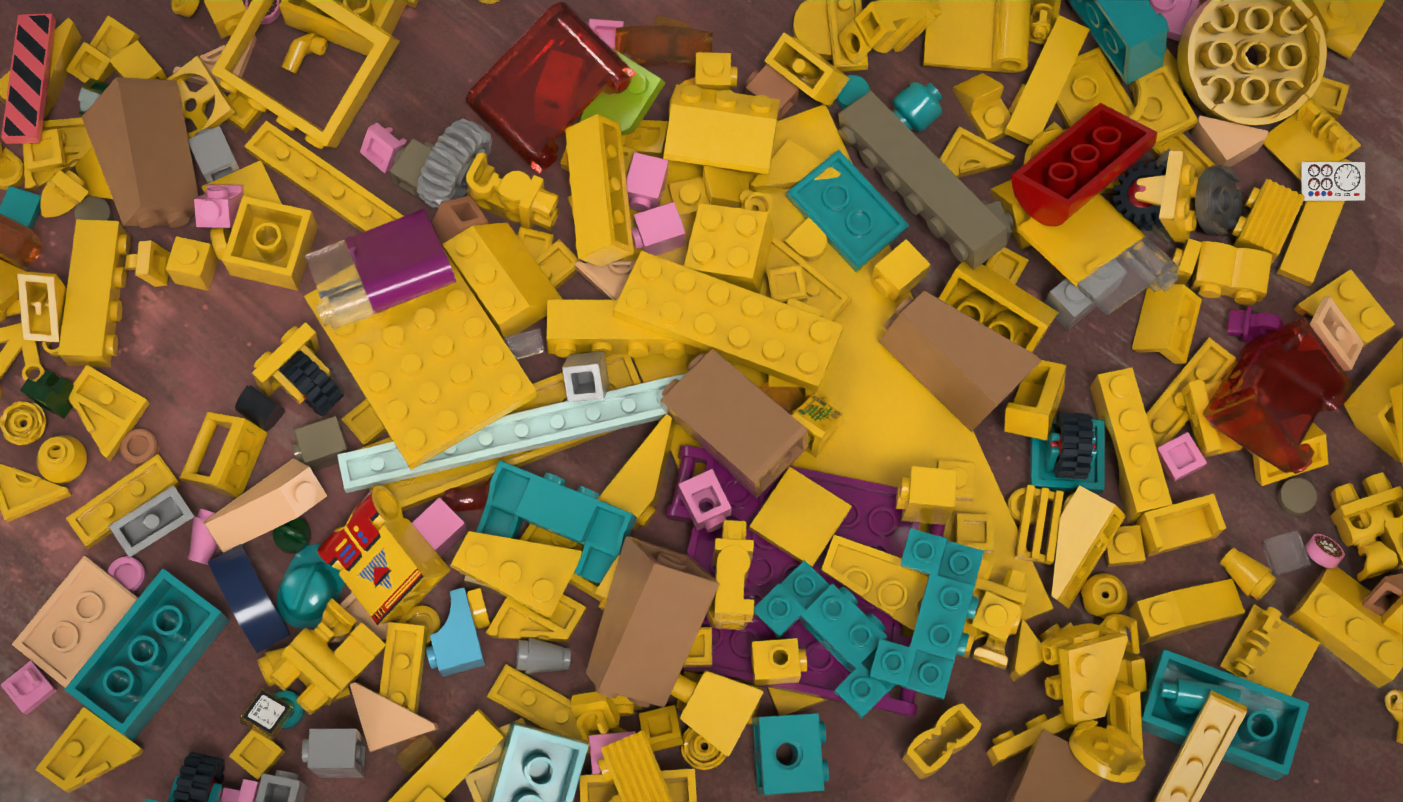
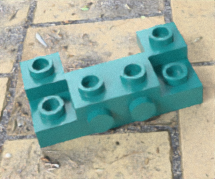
M499 460L490 480L486 506L476 532L516 539L523 521L579 543L584 546L574 573L600 584L617 556H620L625 538L630 536L637 517L632 513L597 500L599 494L588 488L579 486L577 491L565 487L566 480L546 472L544 478Z
M910 528L900 567L929 575L910 647L879 639L869 677L944 700L956 654L964 656L970 634L963 632L966 617L974 619L980 597L973 596V591L984 553L983 550L947 541V538Z
M804 560L781 584H777L754 607V615L758 616L775 633L778 639L799 620V623L851 673L835 689L834 693L840 696L858 714L857 716L862 719L896 686L869 677L879 639L886 640L888 637L883 632L886 628L873 614L869 613L866 616L856 606L858 601L850 591L844 587L838 589L833 583L829 585Z

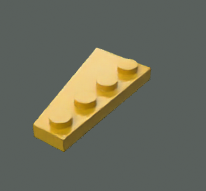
M834 535L821 569L822 572L914 632L929 575L900 567L902 560L900 557ZM975 584L973 595L976 590L977 584Z

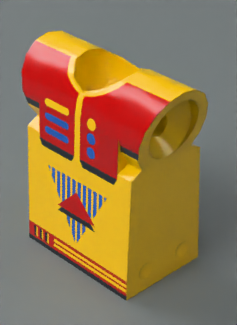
M379 485L375 486L355 507L346 525L336 528L317 550L319 556L327 564L340 570L338 573L377 625L399 620L409 610L416 607L451 570L408 519L403 518L402 509L396 497L390 490Z

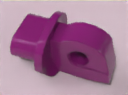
M1247 306V310H1230L1227 335L1243 337V342H1252L1254 337L1283 339L1285 326L1280 316L1270 313L1253 314L1252 306Z

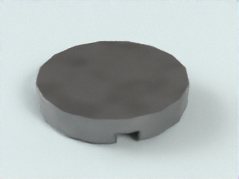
M1213 165L1207 168L1201 175L1196 188L1195 208L1199 225L1206 234L1213 236L1229 234L1227 230L1234 229L1242 209L1243 198L1241 190H1236L1235 182H1239V178L1231 167L1225 165Z

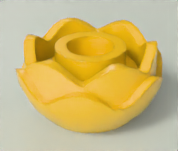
M24 401L14 402L5 409L0 417V427L4 438L16 445H28L40 439L47 424L43 409L36 403ZM27 421V425L22 427V422Z
M1099 573L1093 575L1084 583L1081 589L1085 610L1103 619L1112 614H1119L1127 604L1128 594L1126 587L1119 578L1112 574ZM1106 592L1108 598H1103L1102 593Z
M691 727L685 731L681 752L686 762L692 767L699 770H709L719 766L724 761L726 755ZM703 743H706L708 745L707 750H703L701 748V745Z

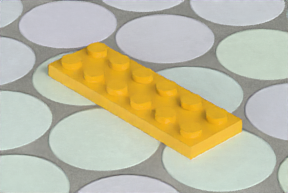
M642 250L613 310V317L707 352L714 349L723 358L814 392L819 390L844 327L842 324Z

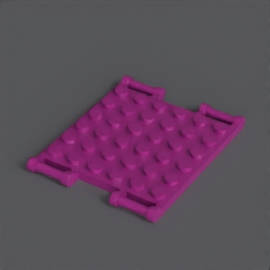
M683 445L680 447L678 456L681 459L673 501L672 505L667 507L666 518L679 522L687 521L693 523L678 494V484L693 477L695 463L706 464L705 472L713 469L732 508L731 516L726 517V520L746 521V540H754L752 561L744 587V599L754 600L755 607L777 584H781L801 564L749 530V526L788 468L756 499L705 449ZM789 466L852 506L835 535L902 558L910 528L919 530L920 523L901 521L902 509H896L898 487ZM705 501L699 505L701 511L707 512L713 509V505ZM693 524L687 555L691 556L715 579L716 566H713L715 539H722L723 527L713 532H707L706 528L697 531ZM930 524L929 533L943 537L945 525ZM830 541L813 566V569L829 585L833 583L838 589L841 587L846 588L821 570L831 544ZM846 588L857 599L858 604L856 606L866 616L871 613L882 622L886 628L883 632L888 636L886 640L910 647L912 638L900 636L901 623ZM753 615L752 622H748L744 630H726L712 627V667H682V670L703 674L707 670L740 682L753 684L751 643L754 641L798 638V648L806 650L807 671L801 672L799 683L760 686L846 703L834 691L851 674L799 623V620L778 639L775 633L755 615ZM705 616L701 627H712ZM902 687L899 700L889 698V692L872 708L904 717H916L917 705L914 704L916 692Z

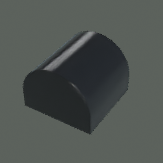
M251 385L246 386L235 405V410L264 431L273 428L285 413L284 408Z

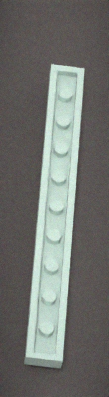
M687 373L608 391L604 399L577 402L565 401L505 415L413 470H410L393 442L338 454L344 490L346 493L377 485L660 420L667 414L663 410L660 401L664 397L662 391L674 379L680 381Z

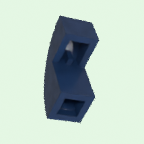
M242 544L208 561L225 599L256 653L290 635L282 616L269 597L257 569Z

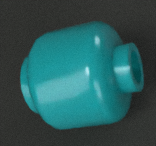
M913 81L892 100V107L894 109L892 112L910 130L921 133L941 116L943 110L939 101L943 97L930 82L924 86L918 81Z

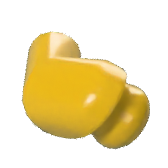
M312 32L294 39L281 67L297 74L305 56L312 53L321 56L326 52L328 48L327 40Z

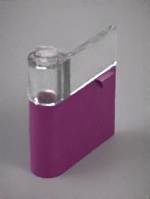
M425 209L305 255L322 304L317 305L316 309L323 325L331 324L333 330L456 282L449 260Z

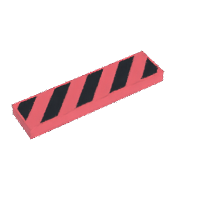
M53 14L18 15L1 136L5 144L41 142L56 19Z

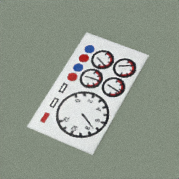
M1302 162L1301 194L1305 196L1304 201L1365 200V162Z

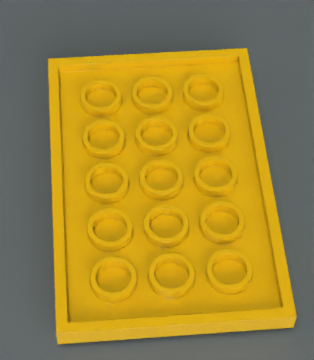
M447 253L446 256L456 279L455 283L374 314L356 267L304 296L313 314L410 470L538 397L537 390Z

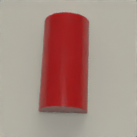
M1099 103L1012 174L1014 195L1023 210L1037 222L1047 226L1062 225L1150 151L1156 143L1157 132Z

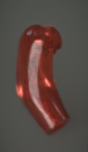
M492 476L483 484L474 488H449L443 493L442 501L453 512L483 510L486 506Z

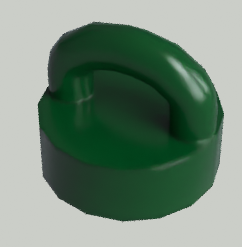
M298 517L273 530V540L283 552L296 554L310 544L311 530L307 523Z

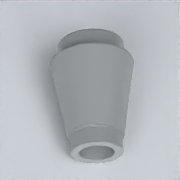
M528 637L527 641L518 640L515 669L523 670L524 674L568 671L571 649Z

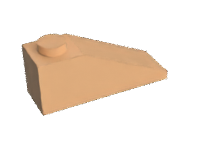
M293 458L206 519L203 524L219 549L225 553L240 544L246 543L298 518L327 497V494L311 468Z

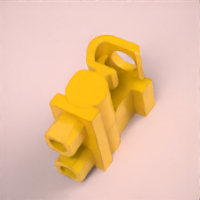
M936 0L873 1L840 32L839 41L849 60L854 63L860 62L872 48L880 53H888L892 49H894L895 53L900 52L942 14V10ZM853 34L858 37L860 42L858 52L853 49L851 44Z
M478 153L466 175L467 196L470 195L479 208L508 221L520 223L521 227L532 229L535 224L551 231L560 214L559 209L556 208L559 196L544 189V179L534 175L531 180L527 174L521 171H511L501 179L500 175L495 172V167L488 165L486 153Z
M1383 472L1372 475L1362 481L1368 497L1359 499L1352 483L1339 486L1331 492L1336 511L1330 517L1334 526H1337L1342 542L1346 546H1357L1360 557L1366 555L1364 569L1357 574L1359 582L1390 571L1394 572L1403 569V489L1401 486L1392 488L1391 483ZM1379 536L1381 541H1376L1375 538Z
M724 520L722 539H715L713 566H716L715 580L720 585L706 617L710 625L717 629L744 630L748 622L753 620L754 600L744 599V587L747 582L754 549V540H746V521Z
M982 559L975 583L977 587L973 595L980 597L976 613L986 591L1022 606L1009 634L1016 635L1028 593H1025L1027 574L1014 569H1008L1004 583L1000 585L989 581L994 564ZM966 617L963 632L970 635L965 654L962 657L969 659L978 628L971 626L973 619ZM989 634L985 645L975 649L973 659L1006 670L1008 657L1005 654V645L1007 641Z
M330 599L322 615V621L314 630H309L307 627L304 628L290 645L281 652L280 662L270 676V679L284 691L299 678L308 688L297 698L296 702L309 715L319 710L325 703L330 706L383 653L386 644L362 622L354 629L357 620L334 599ZM351 632L350 636L334 652L328 647V643L335 638L347 636Z
M1112 614L1107 616L1100 625L1084 623L1069 629L1054 630L1055 638L1041 644L1044 662L1051 666L1058 664L1059 670L1058 675L1046 677L1045 690L1047 696L1055 700L1063 699L1059 657L1060 647L1117 632L1127 635V627L1131 632L1132 643L1128 639L1116 679L1140 692L1147 691L1145 660L1143 657L1135 655L1140 653L1137 620L1121 614Z

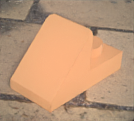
M1324 296L1298 348H1323L1339 371L1352 370L1364 342L1332 298Z

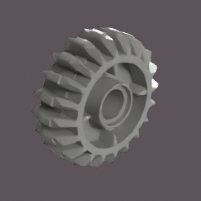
M464 118L453 122L451 126L447 127L444 134L439 136L437 143L432 146V150L429 156L426 157L424 166L421 168V175L418 178L417 186L419 198L424 200L427 205L438 210L441 202L467 196V172L478 153H486L487 158L490 155L492 146L491 133L484 130V127Z

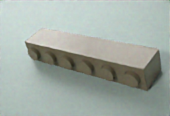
M872 91L838 113L840 127L838 134L842 141L848 147L853 146L860 153L862 161L868 168H875L882 175L885 185L892 192L897 191L904 198L906 206L913 214H920L927 221V226L932 234L937 238L942 237L950 245L951 252L960 262L966 261L974 270L1007 246V227Z

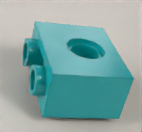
M819 713L752 718L753 760L756 771L757 795L825 791L824 782L829 780V767L827 760L822 759L821 744L826 742V728L824 721H819ZM783 743L788 745L792 751V758L786 765L779 763L776 757V750Z

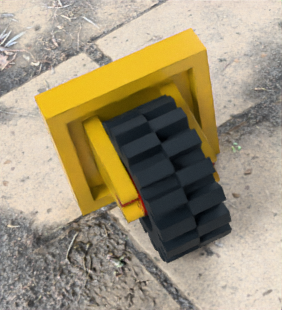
M1169 151L1167 168L1162 164L1158 167L1155 162L1149 161L1148 167L1143 162L1137 163L1138 169L1135 171L1132 167H1129L1126 170L1129 175L1125 177L1121 174L1117 178L1121 184H1115L1113 191L1116 193L1113 196V201L1116 204L1117 210L1139 230L1141 226L1146 231H1152V225H1156L1158 229L1165 227L1174 242L1186 243L1190 237V231H1195L1197 225L1194 203L1200 177H1198L1194 170V165L1189 162L1184 151Z
M305 322L300 328L294 326L289 329L280 340L283 344L273 353L270 351L264 353L255 362L254 367L256 369L252 374L258 388L268 398L281 387L299 405L305 401L316 413L324 416L344 395L333 380L329 378L331 375L330 370L314 355L320 350L316 331Z

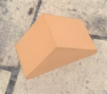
M1199 115L1198 123L1192 128L1190 136L1200 150L1215 165L1232 167L1256 153L1267 138L1268 131Z

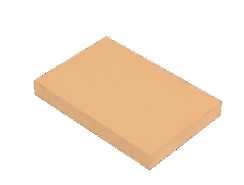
M83 556L12 645L66 688L139 597L89 557Z

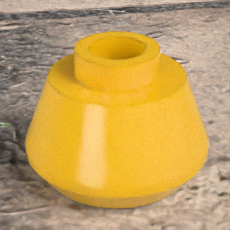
M59 435L46 440L41 445L37 455V467L41 475L48 481L58 484L75 480L81 475L87 464V452L84 445L78 439L68 435Z

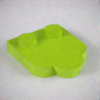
M607 45L577 93V105L583 112L580 122L599 114L619 123L621 135H628L638 127L666 82Z

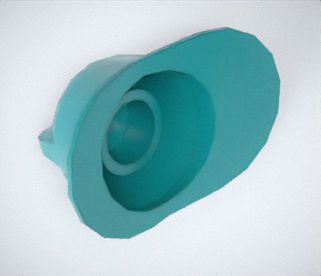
M320 543L309 545L295 555L278 589L276 598L278 611L285 622L296 628L304 629L307 627L309 629L317 627L322 621V615L330 599H334L337 602L345 585V582L338 574L340 570L327 564L317 553L318 547L321 545Z

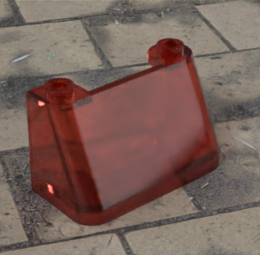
M558 2L549 7L470 89L466 96V103L533 170L540 173L543 169L552 166L557 160L559 146L554 140L602 91L609 95L622 93L629 87L631 79L637 73L581 15L566 3Z
M1302 317L1262 334L1244 346L1204 409L1203 416L1214 429L1284 473L1293 472L1297 474L1306 470L1312 464V457L1315 451L1310 444L1301 443L1318 412L1326 409L1327 411H1334L1345 403V396L1353 383L1305 317Z

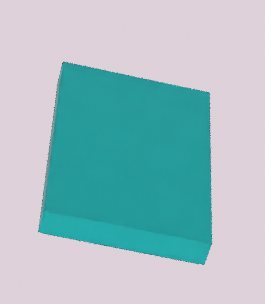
M839 149L786 193V197L806 219L809 217L826 234L827 242L855 272L859 271L909 227V224ZM829 167H833L841 173L838 178L814 180Z

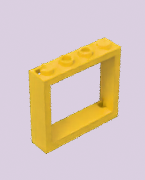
M252 0L211 73L221 79L218 84L234 94L240 91L249 97L247 103L264 113L268 109L278 115L276 122L291 131L298 128L307 135L304 139L321 150L324 146L337 148L400 40L337 0H306L374 43V46L323 130L233 72L274 0Z

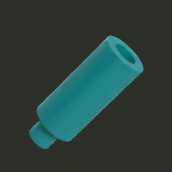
M1177 678L1175 684L1162 682L1160 687V697L1172 699L1174 706L1201 710L1211 690L1240 703L1241 694L1238 688Z

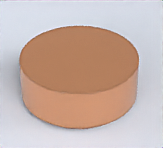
M134 429L129 431L120 443V451L128 463L139 467L156 454H159V443L150 431Z

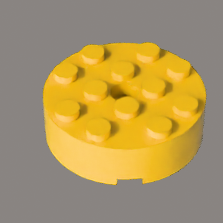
M1207 0L1192 14L1186 23L1180 37L1177 53L1180 80L1191 101L1211 118L1245 126L1270 124L1294 114L1316 92L1322 80L1327 59L1326 39L1320 21L1301 0ZM1250 46L1257 52V62L1255 65L1250 63L1245 55Z

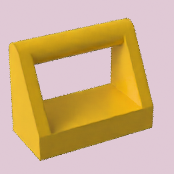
M207 412L179 479L231 498H238L246 488L268 433L245 418ZM217 425L230 429L210 477L197 474Z

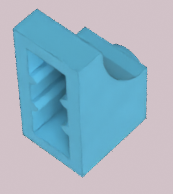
M464 587L450 591L451 608L447 621L437 633L430 635L432 646L426 647L431 669L438 667L442 677L486 665Z

